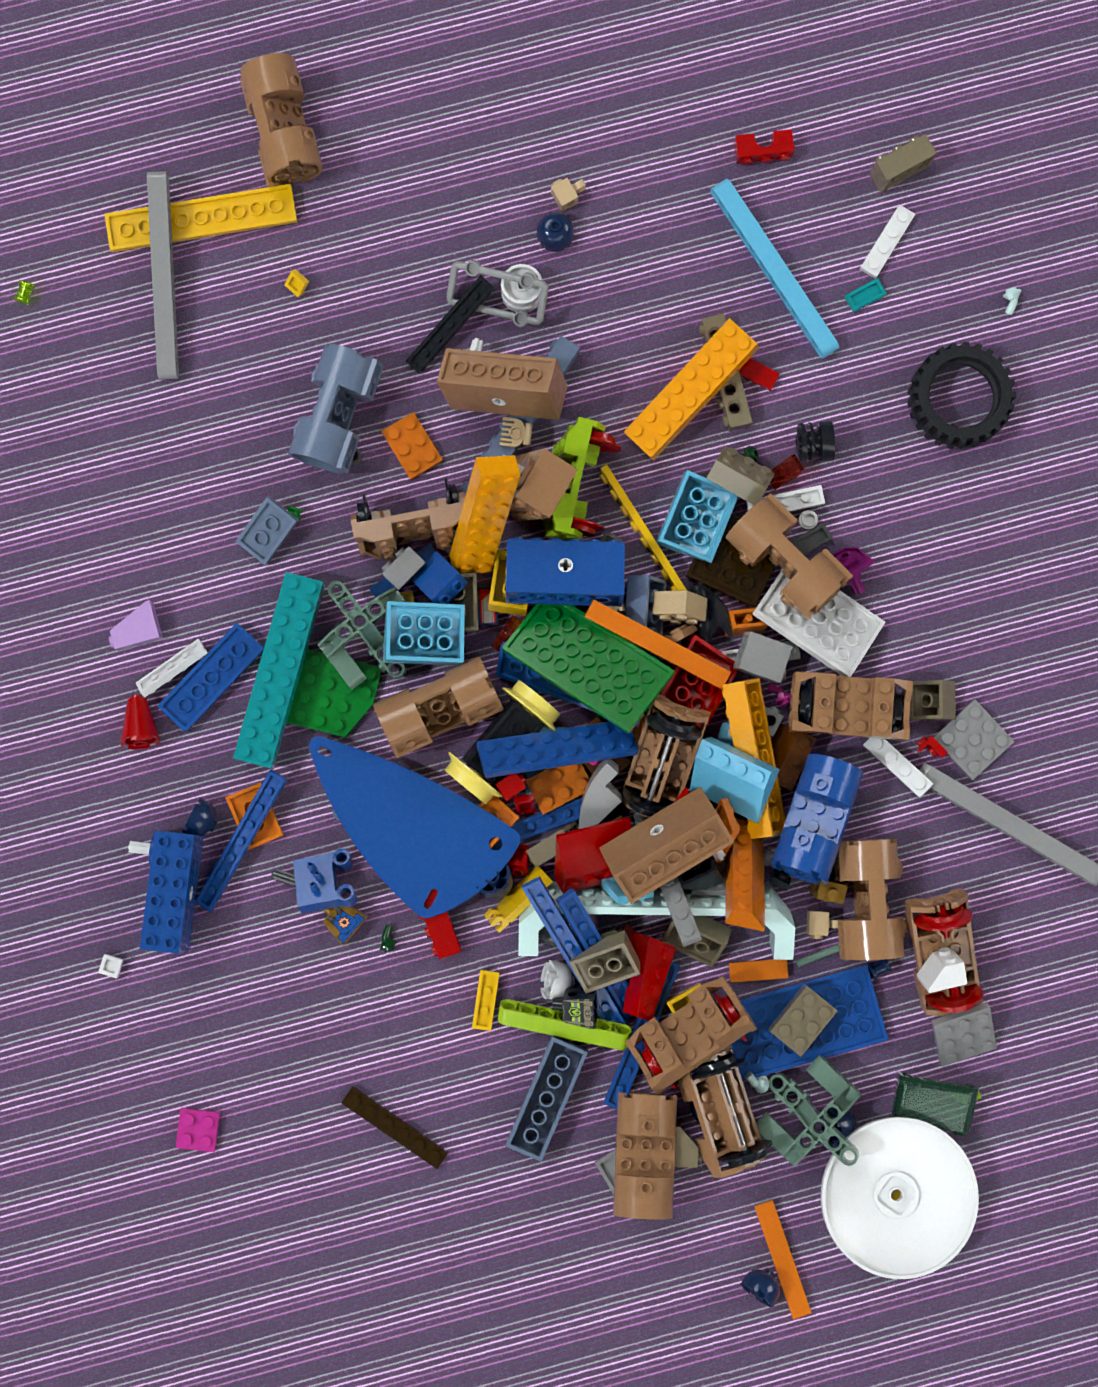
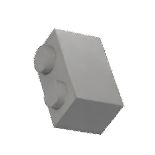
M402 546L395 553L397 558L393 562L389 560L381 568L384 570L381 574L397 590L425 563L409 546L406 548Z

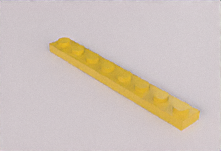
M606 464L600 468V479L604 485H609L611 489L609 492L615 501L618 500L621 504L619 508L625 517L628 515L631 522L629 524L631 528L642 537L640 542L645 549L649 548L652 553L650 555L655 565L659 564L662 569L660 571L662 577L671 583V591H685V586Z

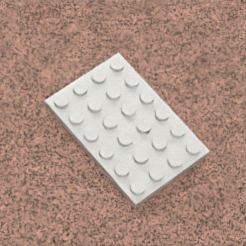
M781 571L752 614L839 675L851 677L882 629L885 621L841 591L816 615L813 613L812 618L807 621L791 605L786 606L780 600L782 597L780 591L790 581Z

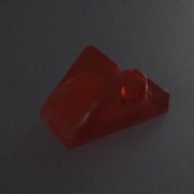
M795 454L771 470L775 473L770 482L774 490L797 478L805 470Z

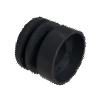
M819 421L815 431L811 422L807 423L806 428L804 423H798L795 443L800 463L807 462V454L809 462H814L816 453H818L820 462L834 460L835 433L832 421Z

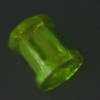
M19 280V287L13 299L29 305V298L35 286L26 281Z

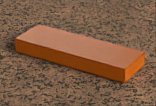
M768 959L728 963L730 983L788 978L787 960Z

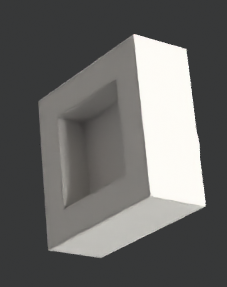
M104 954L98 973L117 979L124 959Z

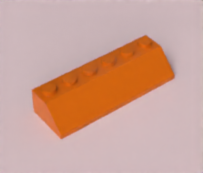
M735 818L736 822L739 823L740 832L726 855L725 924L764 932V838L751 839L747 831L748 821Z

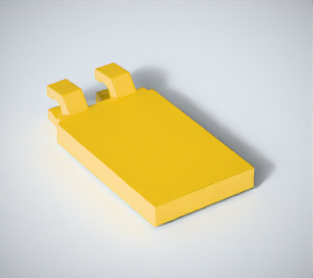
M539 866L534 867L495 908H489L484 914L492 926H496L495 929L499 933L531 904L522 889V884L539 876L546 888L553 882Z

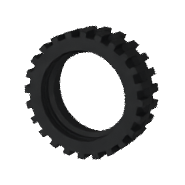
M963 342L960 346H957L956 343H951L947 348L941 347L934 354H930L917 369L911 379L912 384L908 388L907 394H910V399L907 401L908 407L912 408L910 413L911 419L915 418L917 421L915 427L918 431L922 428L926 432L924 435L926 439L932 437L936 440L934 444L938 446L943 443L947 445V449L960 447V450H963L969 446L976 447L982 442H986L1007 423L1010 418L1009 414L1015 406L1012 404V401L1016 398V392H1012L1015 381L1014 379L1010 380L1008 374L1011 373L1010 368L1004 369L1001 363L1004 360L1001 357L996 359L992 356L993 350L983 351L981 350L982 345L976 344L974 347H971L969 342ZM954 365L971 367L982 374L988 381L993 394V403L990 412L980 423L971 427L958 428L944 422L933 410L929 398L930 387L936 375L947 367Z

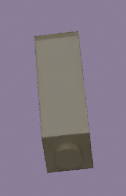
M573 821L528 849L526 852L530 862L535 867H538L553 858L556 851V835L579 829L577 822Z

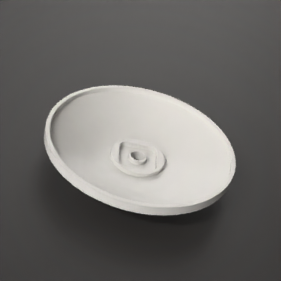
M886 1117L866 1123L854 1130L846 1138L859 1150L857 1162L854 1165L847 1166L832 1154L822 1178L821 1209L827 1230L833 1241L854 1264L872 1274L885 1278H917L942 1268L965 1246L977 1218L979 1205L978 1185L968 1157L962 1148L944 1131L925 1121L914 1118ZM845 1151L846 1159H855L852 1151ZM900 1190V1198L893 1200L891 1198L892 1191Z

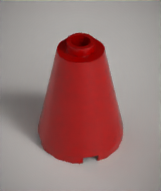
M132 695L127 700L120 741L122 748L128 745V749L139 750L150 748V744L155 743V746L160 744V738L148 701L142 695Z

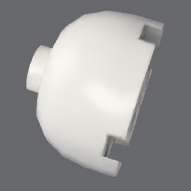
M549 960V962L545 963L541 974V982L544 981V988H541L542 996L544 999L553 1000V998L562 999L565 990L574 987L575 978L572 976L570 968L563 962Z

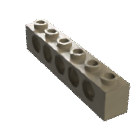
M724 313L701 320L698 329L700 336H704L705 343L703 346L710 340V335L715 334L726 322ZM738 370L718 392L720 398H717L719 409H723L724 416H722L723 425L728 428L729 432L751 427L753 423ZM732 388L734 394L727 395L724 389ZM736 406L739 409V412L732 413L730 412L729 407Z

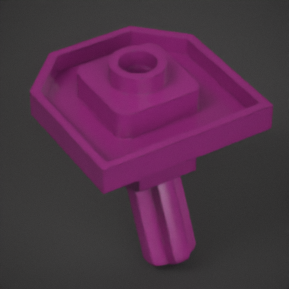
M844 547L833 553L832 555L853 575L849 583L854 594L860 595L864 593L865 588L859 577L861 575L860 571L874 564L873 560L858 547Z

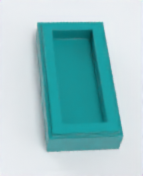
M876 278L846 294L844 298L852 313L883 298L887 293L879 279Z

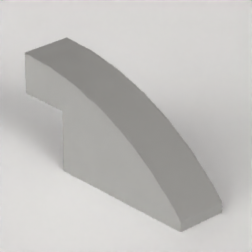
M612 759L603 760L598 765L585 788L580 807L579 829L599 824L622 802V792L610 783L619 772V765Z

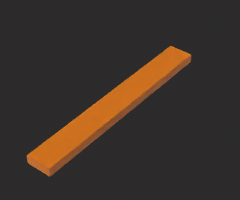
M594 599L584 616L719 689H723V685L731 673Z

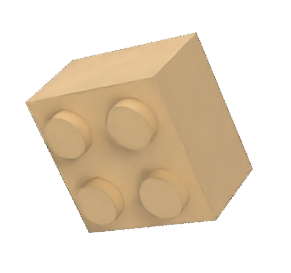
M687 590L654 591L652 614L660 617V620L670 621V624L680 625L681 622L698 624V621L706 620L708 598Z

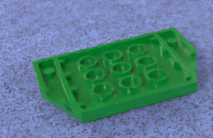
M307 649L287 723L347 737L355 725L359 723L361 718L373 706L382 670L379 666L354 661L367 679L351 690L324 653Z

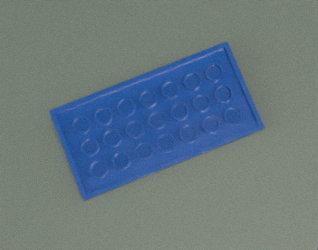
M867 964L740 999L757 1029L746 1034L747 1042L741 1037L733 1042L731 1047L737 1058L746 1059V1062L738 1067L742 1081H746L745 1075L748 1072H751L757 1078L813 1062L819 1055L827 1058L889 1040ZM805 984L833 1006L837 1013L800 1057L772 1034L768 1028L802 985Z

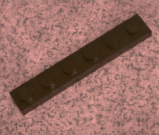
M354 1086L351 1087L341 1102L344 1106L436 1169L439 1168L448 1154L447 1150Z

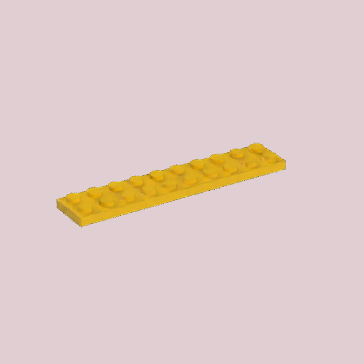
M291 184L170 203L172 243L298 223ZM148 207L104 214L111 252L150 246Z

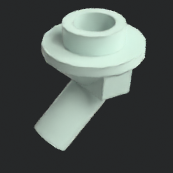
M1016 287L1005 290L1006 293L1003 295V298L1010 301L1005 313L1010 315L1013 314L1019 295L1022 292L1021 289Z
M751 1072L745 1075L751 1087L755 1088L758 1093H765L768 1090L769 1080L766 1075L757 1078Z

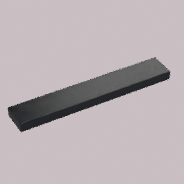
M480 275L408 357L406 362L416 372L421 374L496 288Z

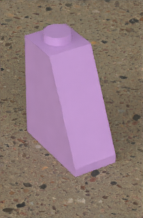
M145 601L110 630L109 642L111 647L121 651L163 639L152 601Z

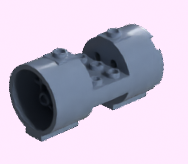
M336 344L325 345L319 364L316 365L312 372L311 382L320 388L317 404L314 405L312 410L313 416H301L298 418L293 428L294 437L288 455L300 462L325 471L348 474L360 439L354 432L348 430L357 403L367 402V400L373 401L384 365L378 359L371 358L370 356L364 358L362 354L357 353L354 349Z

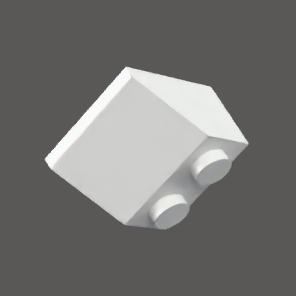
M948 947L932 952L917 973L918 980L929 993L967 984L963 960L952 948Z

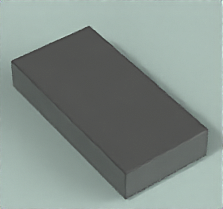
M823 522L790 542L805 556L833 538Z

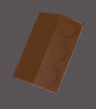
M782 723L779 724L774 736L771 738L776 768L780 769L778 772L779 786L787 791H792L816 738L804 732H789V726Z

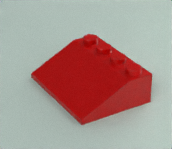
M697 635L686 636L681 646L730 671L731 673L725 684L731 683L738 670L733 669L735 661ZM671 663L669 668L674 670L675 674L659 695L691 709H702L711 712L708 720L709 723L723 698V689H719Z
M629 817L556 835L555 881L563 894L571 888L577 891L601 885L602 879L613 878L599 848L631 829Z

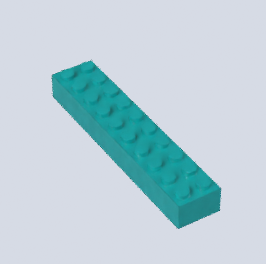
M285 572L233 759L274 769L324 593V582Z

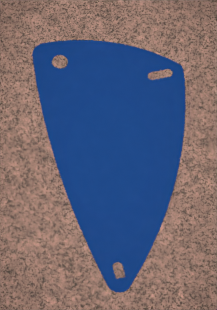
M315 737L309 743V750L322 786L347 834L378 876L420 917L431 918L442 914L473 897L488 885L485 881L486 879L491 882L497 876L496 872H500L505 867L520 844V835L516 830L471 801L420 774L371 753L323 737ZM323 746L329 749L332 753L331 756L326 757L318 753L319 748ZM493 837H498L502 840V847L497 851L489 847V841ZM436 889L438 894L431 907L426 909L424 902L430 891Z

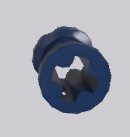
M887 959L879 960L872 965L867 964L869 973L874 980H877L878 976L886 972H892Z

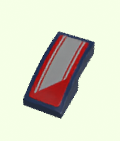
M478 588L479 626L498 625L497 612L488 611L491 588Z

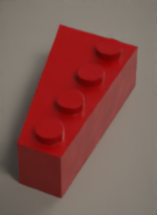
M634 932L633 939L636 940L634 950L640 960V974L630 978L629 986L626 987L623 1012L649 1021L654 1016L677 947Z

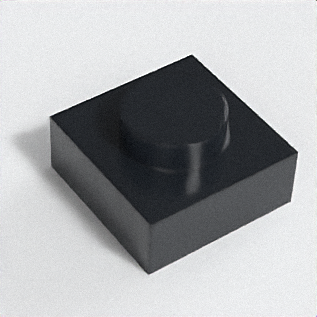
M774 869L769 882L787 891L790 886L791 877L783 870L778 871Z

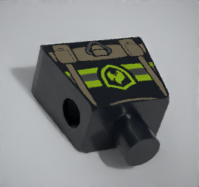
M583 987L567 988L563 999L553 998L552 1010L563 1011V1021L565 1023L594 1029L598 1019L597 990L585 993Z

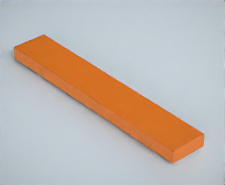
M770 1199L754 1205L793 1320L811 1314L812 1312L773 1200Z

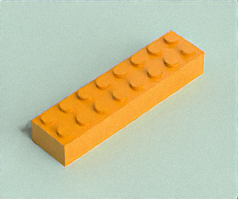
M729 318L627 427L624 433L654 461L759 349L758 344Z
M515 455L476 457L449 555L452 567L459 573H486L492 570L521 475Z
M760 678L724 684L722 695L726 701V716L729 719V733L733 739L734 748L776 767ZM778 775L759 823L747 818V831L751 839L771 837L782 833L786 819Z

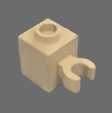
M568 178L564 180L558 179L552 184L551 194L561 212L578 203L577 193L586 190V184L583 179L571 185Z
M807 910L806 934L811 935L812 939H823V936H828L829 928H838L837 920H829V912Z

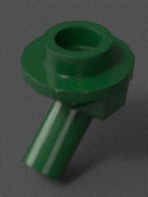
M751 445L744 448V453H739L745 457L752 458L755 463L758 459V452Z
M386 924L381 938L382 943L379 950H384L385 953L394 950L397 941L389 938L393 929L391 925Z

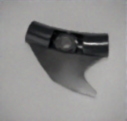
M706 584L691 587L690 592L708 598L706 620L698 621V624H695L697 628L695 635L707 643H712L715 631L721 627L729 637H732L733 630L730 616L723 601L707 588Z

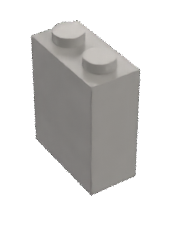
M751 631L744 632L733 669L772 683H781L786 676V665L792 657V646Z

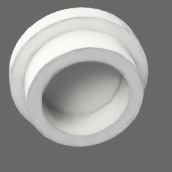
M806 510L799 516V524L804 529H813L818 523L817 514L811 510Z

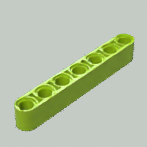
M510 999L502 1000L499 1006L498 1022L502 1025L617 1050L628 1049L625 1041L630 1039L632 1029L626 1024L598 1018L595 1028L589 1029L565 1023L563 1021V1011L552 1010V1008Z

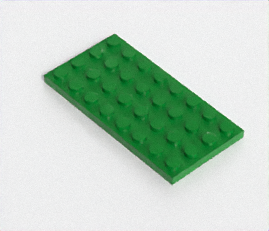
M536 604L503 645L502 651L629 734L673 677L675 671L623 637L585 618V613L573 605Z

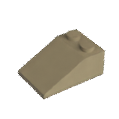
M625 930L605 937L570 960V964L585 993L640 974V960Z

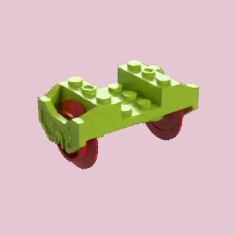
M578 417L576 424L569 425L567 432L557 441L556 445H553L551 453L569 463L578 471L551 517L542 519L545 528L544 537L570 541L571 539H582V536L594 537L595 532L604 530L602 525L585 520L588 502L577 500L584 465L596 466L599 451H621V446L615 443V438L604 433L606 426L598 421Z

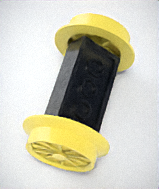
M518 680L512 689L502 687V690L512 699H510L503 708L504 710L496 716L477 741L538 733L544 725L550 730L555 731L553 723L561 714L530 687ZM477 741L462 757V760L471 766V769L449 752L451 762L445 768V771L485 804L493 796L503 797V795L483 780L485 775L477 749ZM503 776L485 779L495 786Z

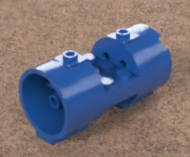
M821 754L807 755L771 863L774 869L778 871L784 869V872L789 876L811 884H819V881H823L822 884L824 885L828 884L864 774L862 770L850 763Z

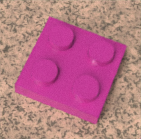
M181 1108L176 1148L215 1152L220 1112Z

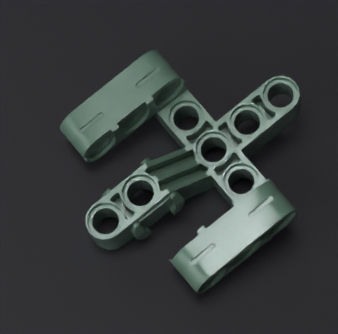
M340 581L331 582L328 586V593L347 619L330 631L317 645L351 690L367 679L344 648L345 645L359 635L370 648L367 651L370 656L374 655L379 661V668L383 672L387 670L395 679L402 678L406 673V667L403 663H383L380 653L383 650L384 637L374 624L386 615L387 601L406 602L405 599L394 587L377 596L361 608L343 583ZM341 586L342 593L340 595H333L332 590L334 587ZM348 601L354 603V607L350 611L344 609V605ZM375 605L381 606V612L377 615L371 613V609ZM358 617H364L366 619V622L363 626L356 625V619ZM344 628L350 630V635L347 638H341L340 632ZM397 664L401 665V673L398 675L393 674L392 667Z
M819 1055L806 1070L834 1097L820 1113L810 1100L811 1096L803 1092L796 1085L792 1077L789 1079L783 1073L774 1074L769 1079V1087L775 1093V1099L778 1102L781 1100L789 1108L788 1112L790 1114L797 1115L806 1129L797 1138L795 1136L792 1137L782 1127L783 1124L781 1122L778 1123L766 1112L756 1122L759 1133L766 1140H771L772 1146L793 1167L819 1141L844 1165H854L859 1158V1150L834 1125L862 1096L860 1091L823 1056ZM776 1077L783 1080L782 1087H777L774 1084ZM790 1091H794L798 1095L797 1101L789 1099L788 1094ZM831 1107L838 1110V1116L835 1118L831 1117L828 1113V1109ZM816 1122L824 1124L825 1130L823 1132L816 1130ZM803 1136H808L811 1139L812 1143L810 1146H805L802 1143ZM831 1136L838 1137L840 1141L838 1146H833L830 1143ZM845 1151H852L855 1159H846Z

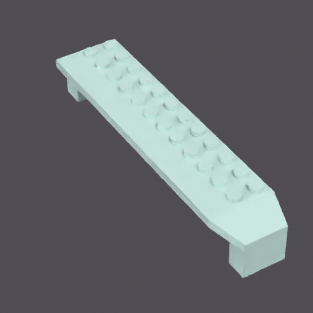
M552 882L547 889L560 909L555 899L563 895L558 884ZM601 885L575 891L588 914L670 915L660 887L654 890V897L646 898L643 901L637 900L632 904L630 902L617 904ZM764 885L765 925L770 929L769 942L773 959L793 960L795 925L791 911L771 885ZM682 888L693 916H725L726 896L691 895V889ZM532 904L519 915V956H538L539 930L544 927V924Z

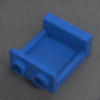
M437 551L410 578L434 603L448 604L468 584V581Z

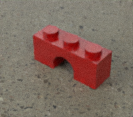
M792 129L773 131L771 136L772 144L767 147H762L756 143L754 133L736 135L734 140L736 164L750 165L753 162L759 161L761 163H769L776 159H779V161L789 160L795 152Z
M521 773L508 775L495 785L507 802L526 789L525 784L527 781Z

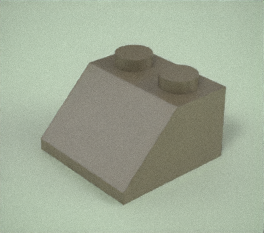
M932 680L913 682L910 700V720H956L955 681Z
M676 1121L675 1167L698 1168V1163L702 1161V1153L695 1140Z

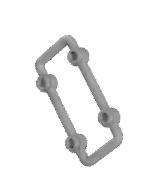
M471 260L467 263L456 261L452 264L446 296L447 302L450 305L454 306L458 299H454L458 269H462L469 276L483 274L518 282L524 289H530L533 286L541 288L536 318L530 317L524 310L513 313L483 305L476 312L513 320L514 324L519 327L526 324L539 325L543 322L549 291L548 284L545 281L536 279L532 273L518 275L483 267L476 260Z

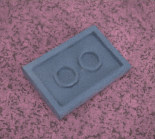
M268 496L235 542L262 564L267 565L299 520Z

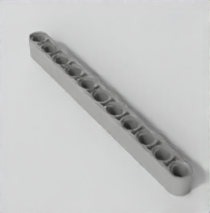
M167 171L147 172L157 375L159 380L179 379L169 176Z
M923 763L919 771L933 783L929 790L1085 882L1097 887V863L941 771Z

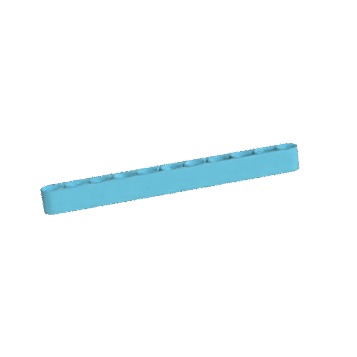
M726 178L712 187L710 191L713 198L817 354L823 359L839 349L837 340L730 180Z

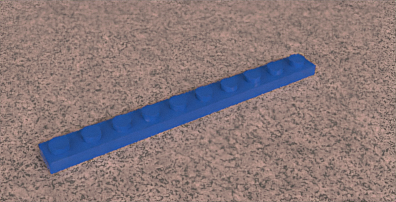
M540 876L522 884L524 893L577 978L570 960L584 952V949ZM607 987L598 989L597 1006L600 1018L629 1026Z

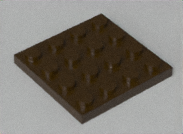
M731 513L712 563L693 558L686 577L701 584H706V586L755 608L775 565L769 560V555L753 567L741 561L739 551L726 539L728 532L742 518Z

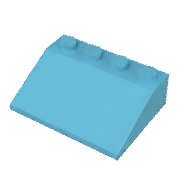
M687 470L683 473L657 537V544L672 551L712 563L738 496L705 477Z
M387 601L383 663L456 666L463 664L465 605Z
M713 737L702 739L696 754L690 790L694 791L701 787L707 798L717 804L721 799L728 798L730 805L734 808V812L759 823L780 769Z

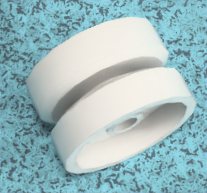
M526 264L514 265L505 271L518 275L532 273L536 279L542 280L540 273L535 268ZM501 280V297L508 309L516 313L520 310L531 312L538 307L541 293L540 287L533 286L530 289H524L518 282Z

